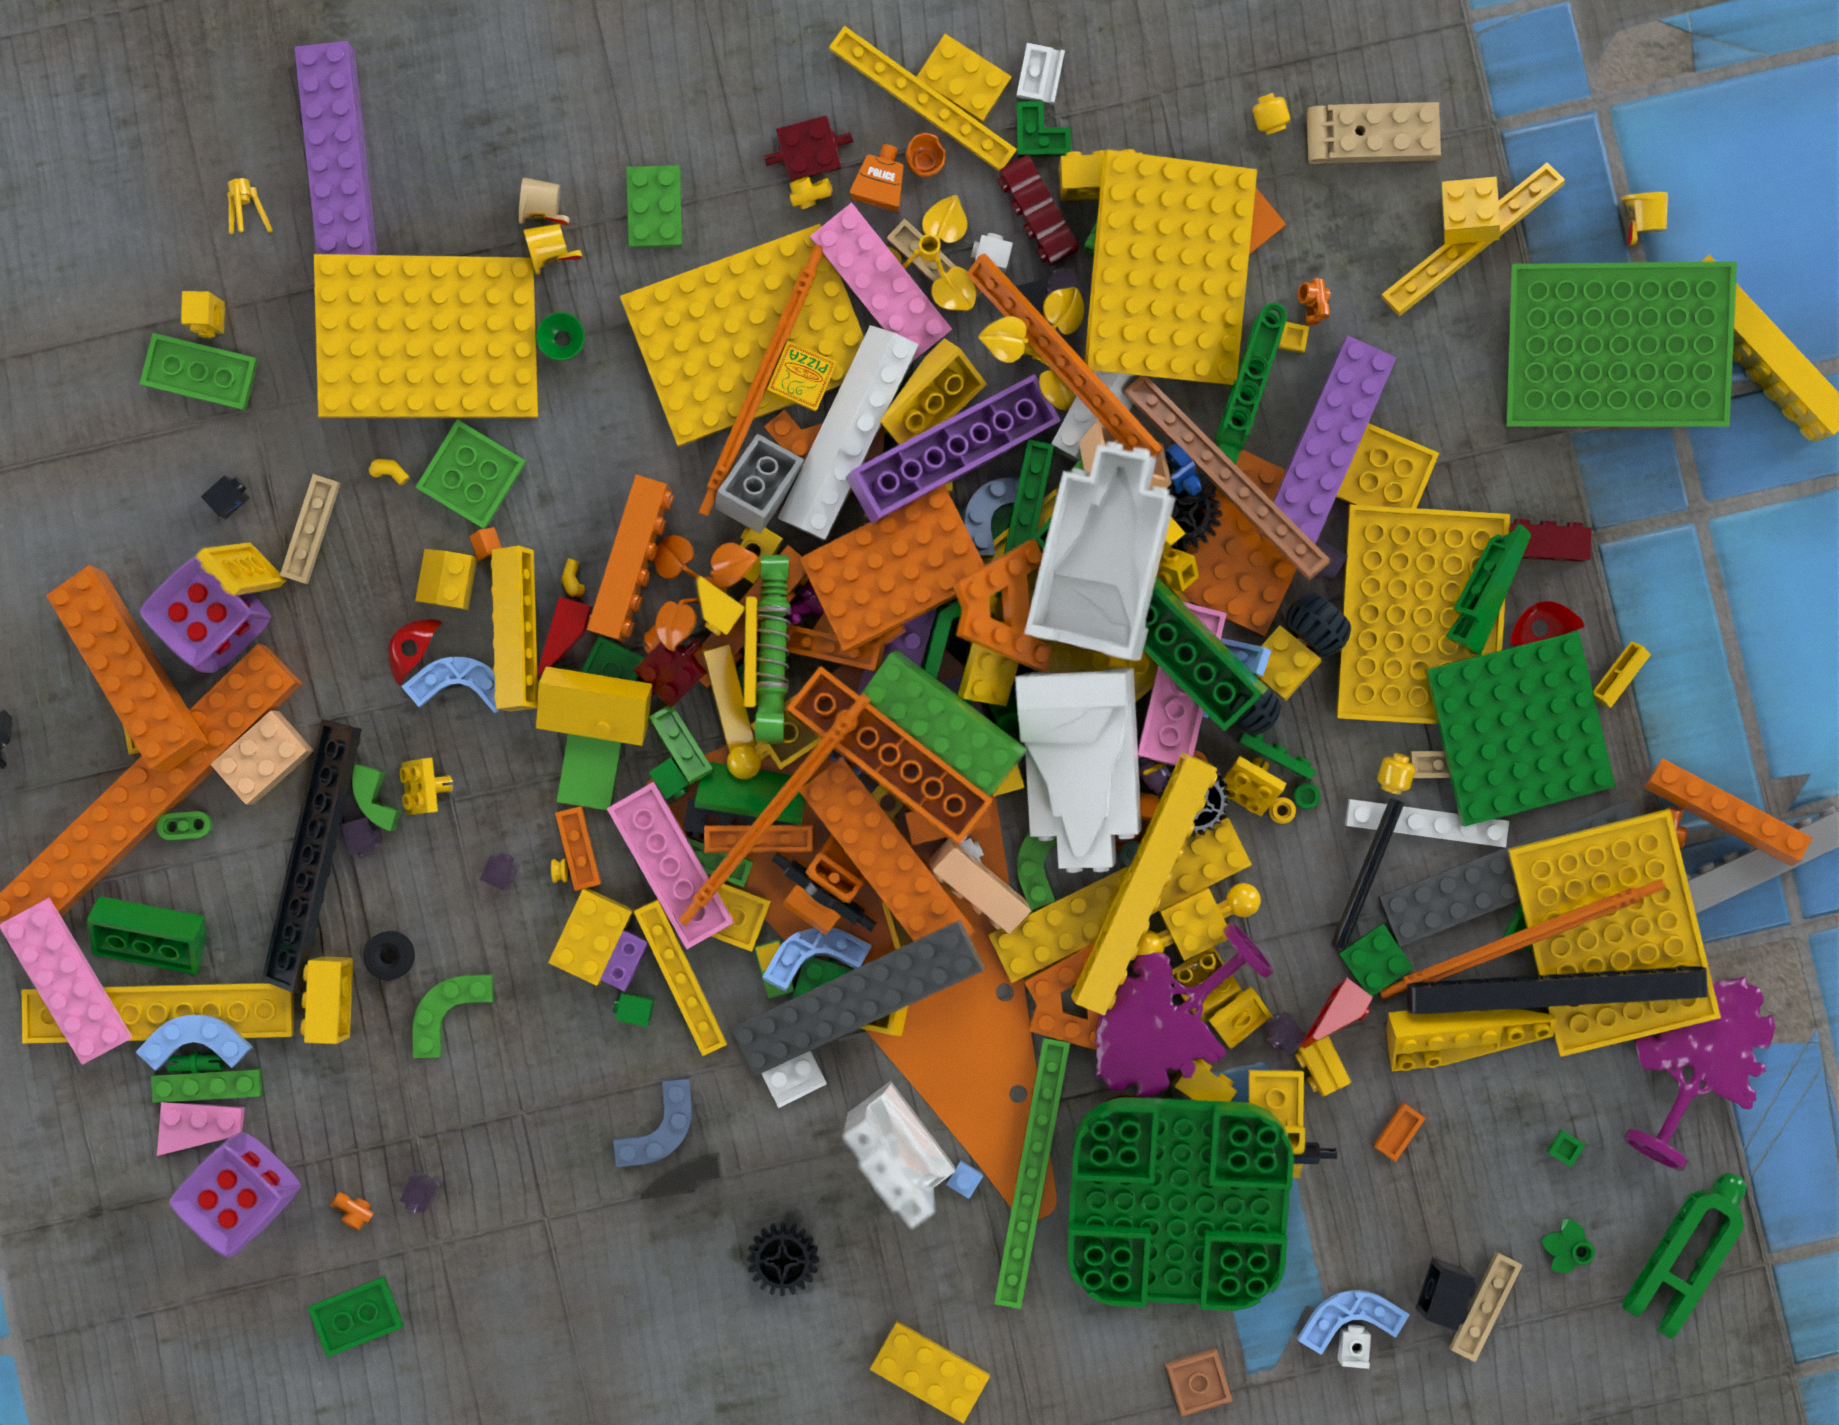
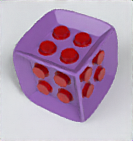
M195 556L178 568L147 599L140 609V614L149 627L182 660L199 672L215 673L231 662L262 632L270 621L271 615L253 593L233 596L225 592L220 586L221 582L214 575L207 573Z
M240 1132L227 1139L222 1146L210 1154L182 1183L169 1203L177 1215L211 1248L223 1256L232 1257L243 1250L250 1240L261 1233L301 1189V1185L294 1174L260 1141L245 1132Z

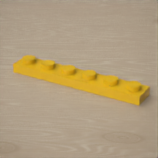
M657 899L635 909L634 914L702 1056L726 1046L727 1041L661 903Z

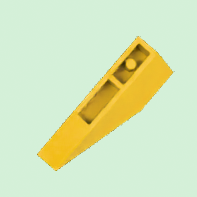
M1521 1009L1411 1014L1408 1010L1388 1012L1386 1034L1390 1068L1392 1072L1428 1067L1435 1068L1550 1038L1554 1035L1557 1019L1555 1015Z

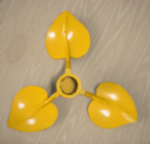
M953 195L939 201L927 211L922 222L923 232L926 235L920 238L919 249H915L914 253L904 264H902V257L898 251L891 247L887 248L904 269L917 256H920L926 262L934 261L941 277L936 279L932 285L933 300L937 305L946 310L969 311L974 307L976 300L975 283L967 276V271L961 267H952L945 273L939 257L940 239L945 243H954L960 240L967 230L966 215L961 207L958 196Z
M1076 287L1053 291L1047 296L1043 304L1045 319L1052 323L1051 326L1054 329L1057 327L1059 332L1064 335L1076 331L1083 320L1084 302ZM1017 317L998 319L979 334L978 338L986 345L992 355L1002 362L1011 363L1018 360L1022 355H1031L1033 359H1037L1047 365L1050 370L1042 372L1039 377V387L1042 395L1059 410L1067 411L1071 408L1076 394L1028 343V339L1024 338L1027 328L1021 319Z

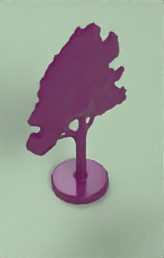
M1230 922L1224 927V933L1238 953L1219 967L1205 981L1193 987H1185L1172 977L1173 972L1170 958L1164 953H1151L1135 957L1132 970L1139 972L1141 976L1138 979L1126 976L1124 983L1118 985L1115 992L1116 1000L1113 1007L1107 1009L1105 1016L1100 1014L1098 1017L1099 1023L1095 1045L1097 1046V1073L1095 1076L1097 1078L1102 1077L1110 1090L1123 1091L1128 1085L1138 1083L1139 1091L1137 1096L1152 1097L1169 1086L1170 1081L1166 1070L1169 1068L1181 1070L1183 1078L1191 1079L1196 1067L1192 1059H1206L1208 1064L1218 1063L1219 1058L1225 1057L1224 1046L1218 1043L1206 1023L1200 1019L1203 1013L1202 1004L1204 999L1245 963H1248L1264 978H1268L1274 973L1266 957L1237 925ZM1175 994L1189 996L1182 1005L1175 1006L1172 1002V996ZM1195 1007L1196 1012L1191 1015L1190 1011Z
M1744 976L1731 981L1723 980L1717 983L1712 981L1721 1018L1659 1033L1658 1038L1649 1035L1636 1039L1635 1046L1640 1065L1646 1070H1667L1678 1081L1679 1091L1677 1099L1656 1138L1644 1132L1629 1129L1623 1139L1635 1150L1669 1168L1683 1171L1688 1163L1686 1157L1669 1146L1668 1143L1688 1105L1696 1095H1704L1712 1090L1716 1095L1722 1096L1729 1101L1739 1104L1741 1108L1749 1110L1753 1108V1101L1757 1100L1756 1089H1751L1748 1074L1758 1077L1766 1072V1067L1764 1063L1755 1061V1055L1752 1050L1753 1047L1769 1048L1776 1027L1773 1015L1770 1014L1768 1017L1759 1016L1760 1006L1764 1002L1761 989L1757 986L1749 985L1747 978ZM1685 1065L1694 1068V1075L1689 1083L1685 1082L1682 1073L1683 1066ZM1702 1081H1705V1082H1706L1705 1086H1703L1702 1088H1700V1087H1699L1700 1083H1701Z

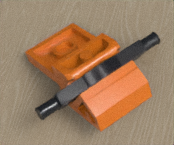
M833 835L827 840L808 869L796 860L789 861L779 852L772 859L771 862L785 871L783 874L796 883L782 905L824 935L829 933L840 916H843L853 924L858 922L870 932L877 924V922L864 914L865 910L852 901L866 878Z

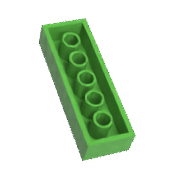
M899 650L889 654L862 692L870 698L869 704L988 797L997 792L1027 751L1024 746Z

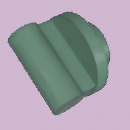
M1129 841L1121 848L1120 858L1126 866L1130 867L1140 842Z

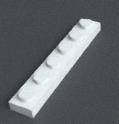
M1348 799L1345 826L1377 830L1387 804ZM1403 807L1393 832L1506 847L1509 821L1492 819L1469 826H1461L1459 814Z

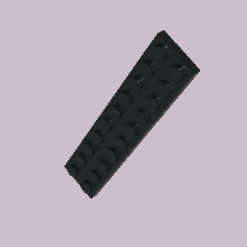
M325 719L321 720L261 979L264 982L294 993H301L305 982L303 978L304 967L308 965V960L312 953L314 935L318 927L320 909L324 901L326 883L330 875L332 857L336 849V840L342 823V814L348 796L349 783L361 740V728Z

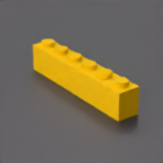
M519 545L492 549L491 593L493 596L492 621L494 623L493 648L495 660L493 672L495 675L494 700L496 702V709L510 712L537 709L538 678L534 550Z

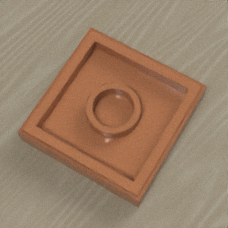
M1216 1347L1165 1363L1181 1417L1233 1402Z

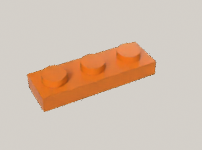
M583 806L556 812L555 815L574 891L602 884Z

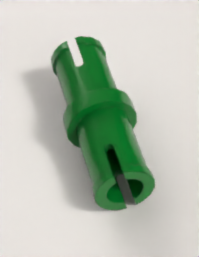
M192 1052L191 1055H172L167 1062L178 1064H167L168 1072L191 1071L192 1073H200L201 1070L220 1071L224 1070L225 1063H214L215 1061H224L217 1054Z

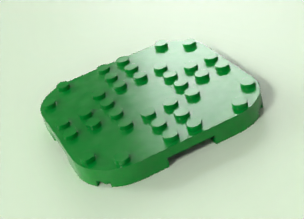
M1127 1097L1112 1099L1093 1108L1079 1123L1072 1145L1067 1256L1070 1273L1075 1283L1087 1291V1295L1092 1299L1112 1306L1146 1307L1147 1302L1200 1304V1310L1236 1311L1261 1303L1260 1299L1270 1291L1273 1293L1283 1278L1286 1266L1288 1243L1286 1233L1289 1196L1293 1180L1294 1155L1288 1133L1283 1124L1274 1114L1263 1107L1246 1102Z

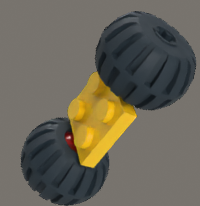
M1316 593L1305 594L1291 604L1285 618V625L1291 634L1282 626H1279L1261 646L1271 650L1264 675L1255 676L1284 701H1287L1322 662L1318 656L1328 657L1337 653L1346 645L1350 637L1351 624L1348 619L1332 603ZM1268 689L1234 723L1251 735L1263 733L1270 729L1277 721L1281 710V703ZM1245 693L1238 694L1230 703V711L1240 697L1243 696L1246 699L1235 711L1236 713L1250 699V695Z

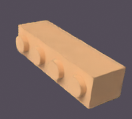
M950 839L928 859L932 869L930 872L934 878L940 883L943 881L947 882L951 886L950 890L958 898L962 899L964 896L969 900V905L978 914L985 913L989 917L988 921L996 929L1000 930L1003 928L1010 934L1031 912L1026 899L962 846H957Z

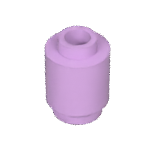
M1140 758L1138 760L1140 777L1149 790L1153 789L1156 794L1162 792L1161 786H1167V777H1171L1172 774L1164 766L1144 776L1143 771L1159 762Z

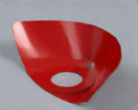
M1554 601L1538 602L1528 607L1519 617L1511 634V645H1523L1567 634L1581 629L1585 625L1583 620L1574 611ZM1536 620H1544L1548 624L1546 635L1539 637L1532 632V624Z
M435 619L413 621L403 625L392 636L388 646V660L393 677L399 685H402L404 677L417 665L425 654L435 630L442 624L441 621ZM406 640H413L417 643L418 651L412 657L405 656L401 651V645Z

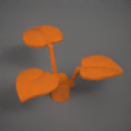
M677 535L663 538L658 545L659 548L654 560L657 573L666 579H673L683 569L687 574L696 579L699 575L686 566L694 557L692 544L687 539ZM725 543L717 548L711 558V566L714 569L710 572L711 577H705L704 579L727 595V588L737 583L750 570L758 556L738 544ZM698 598L682 599L679 604L669 601L659 610L656 617V630L659 639L668 650L674 651L692 632L696 623V614L691 606L685 604L699 603Z

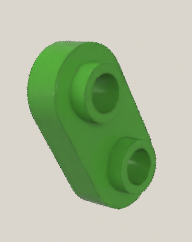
M204 811L168 813L161 816L157 822V832L166 840L202 838L210 834L213 829V820ZM199 819L204 823L202 829H198L196 826V822ZM171 822H175L177 825V829L174 832L170 829Z

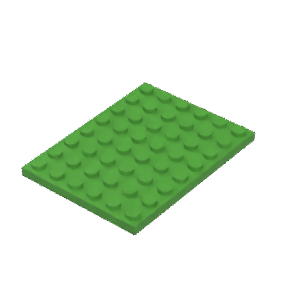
M1737 261L1511 264L1506 426L1730 427Z

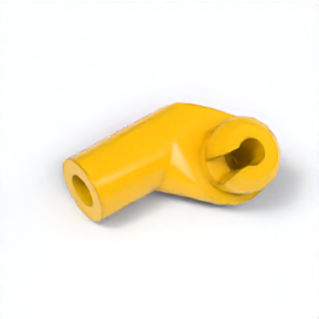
M376 459L371 462L369 467L371 476L378 478L382 475H391L399 486H402L410 479L408 474L395 460Z
M567 558L561 582L569 596L581 598L585 593V586L579 584L576 578L580 562Z

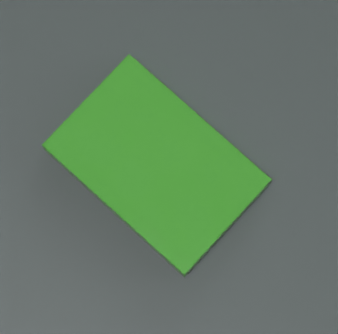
M568 734L557 802L607 810L612 805L622 743Z

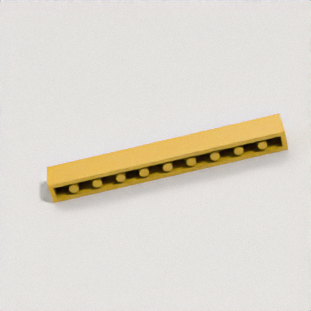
M1181 753L1073 990L1071 998L1075 1004L1104 1016L1107 1009L1113 1007L1118 985H1122L1126 979L1128 963L1130 960L1133 961L1137 955L1138 941L1148 931L1150 925L1148 919L1152 911L1155 912L1159 907L1161 901L1159 895L1163 887H1167L1171 880L1172 872L1170 871L1174 862L1177 863L1183 854L1182 845L1186 837L1189 838L1195 826L1193 823L1195 816L1205 806V794L1208 788H1212L1216 782L1217 773L1215 772L1217 768L1212 764L1187 753Z

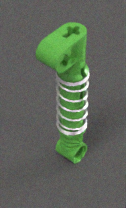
M762 554L761 582H764L761 584V588L764 589L761 590V595L764 597H761L760 602L757 604V617H764V620L760 621V629H757L759 631V643H756V646H759V658H756V660L759 661V672H756V675H759V681L756 682L758 710L755 726V740L759 744L784 743V696L788 693L789 681L785 678V671L789 669V666L785 663V657L790 653L786 649V642L790 640V637L787 635V627L791 624L787 619H784L786 615L791 613V605L787 602L788 599L785 598L788 592L784 590L788 589V585L785 583L788 582L789 555Z

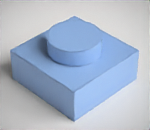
M960 1160L955 1168V1172L950 1176L946 1185L969 1199L982 1179L983 1174Z

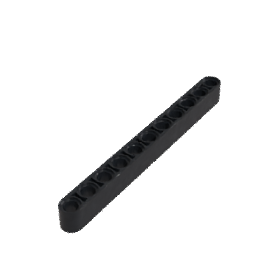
M1701 966L1414 982L1406 985L1408 1012L1411 1014L1692 999L1708 996L1707 969Z

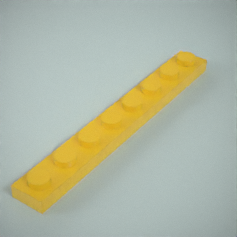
M846 26L842 28L829 46V50L997 171L1007 166L1016 154L1017 149Z
M1545 163L1498 201L1500 236L1565 185V179L1548 163ZM1494 241L1444 244L1382 294V300L1400 317Z

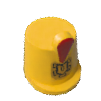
M1668 192L1638 193L1621 197V202L1627 205L1630 225L1627 236V244L1629 246L1637 244V234L1657 233L1667 230Z
M560 224L523 229L536 275L540 274L542 267L562 260H580L582 258L580 250L567 252Z

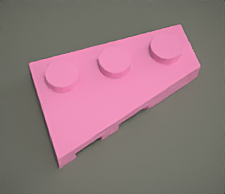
M161 1102L157 1156L227 1139L243 1132L245 1107L187 1102Z

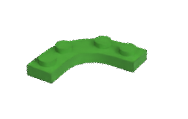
M1029 831L1018 853L1017 874L1026 901L1032 911L1055 902L1045 875L1044 863L1050 849L1057 844V836H1054V840L1039 841L1038 837H1030Z
M494 974L456 976L437 984L423 997L413 1020V1058H435L442 1056L441 1029L447 1012L458 1004L493 1002Z

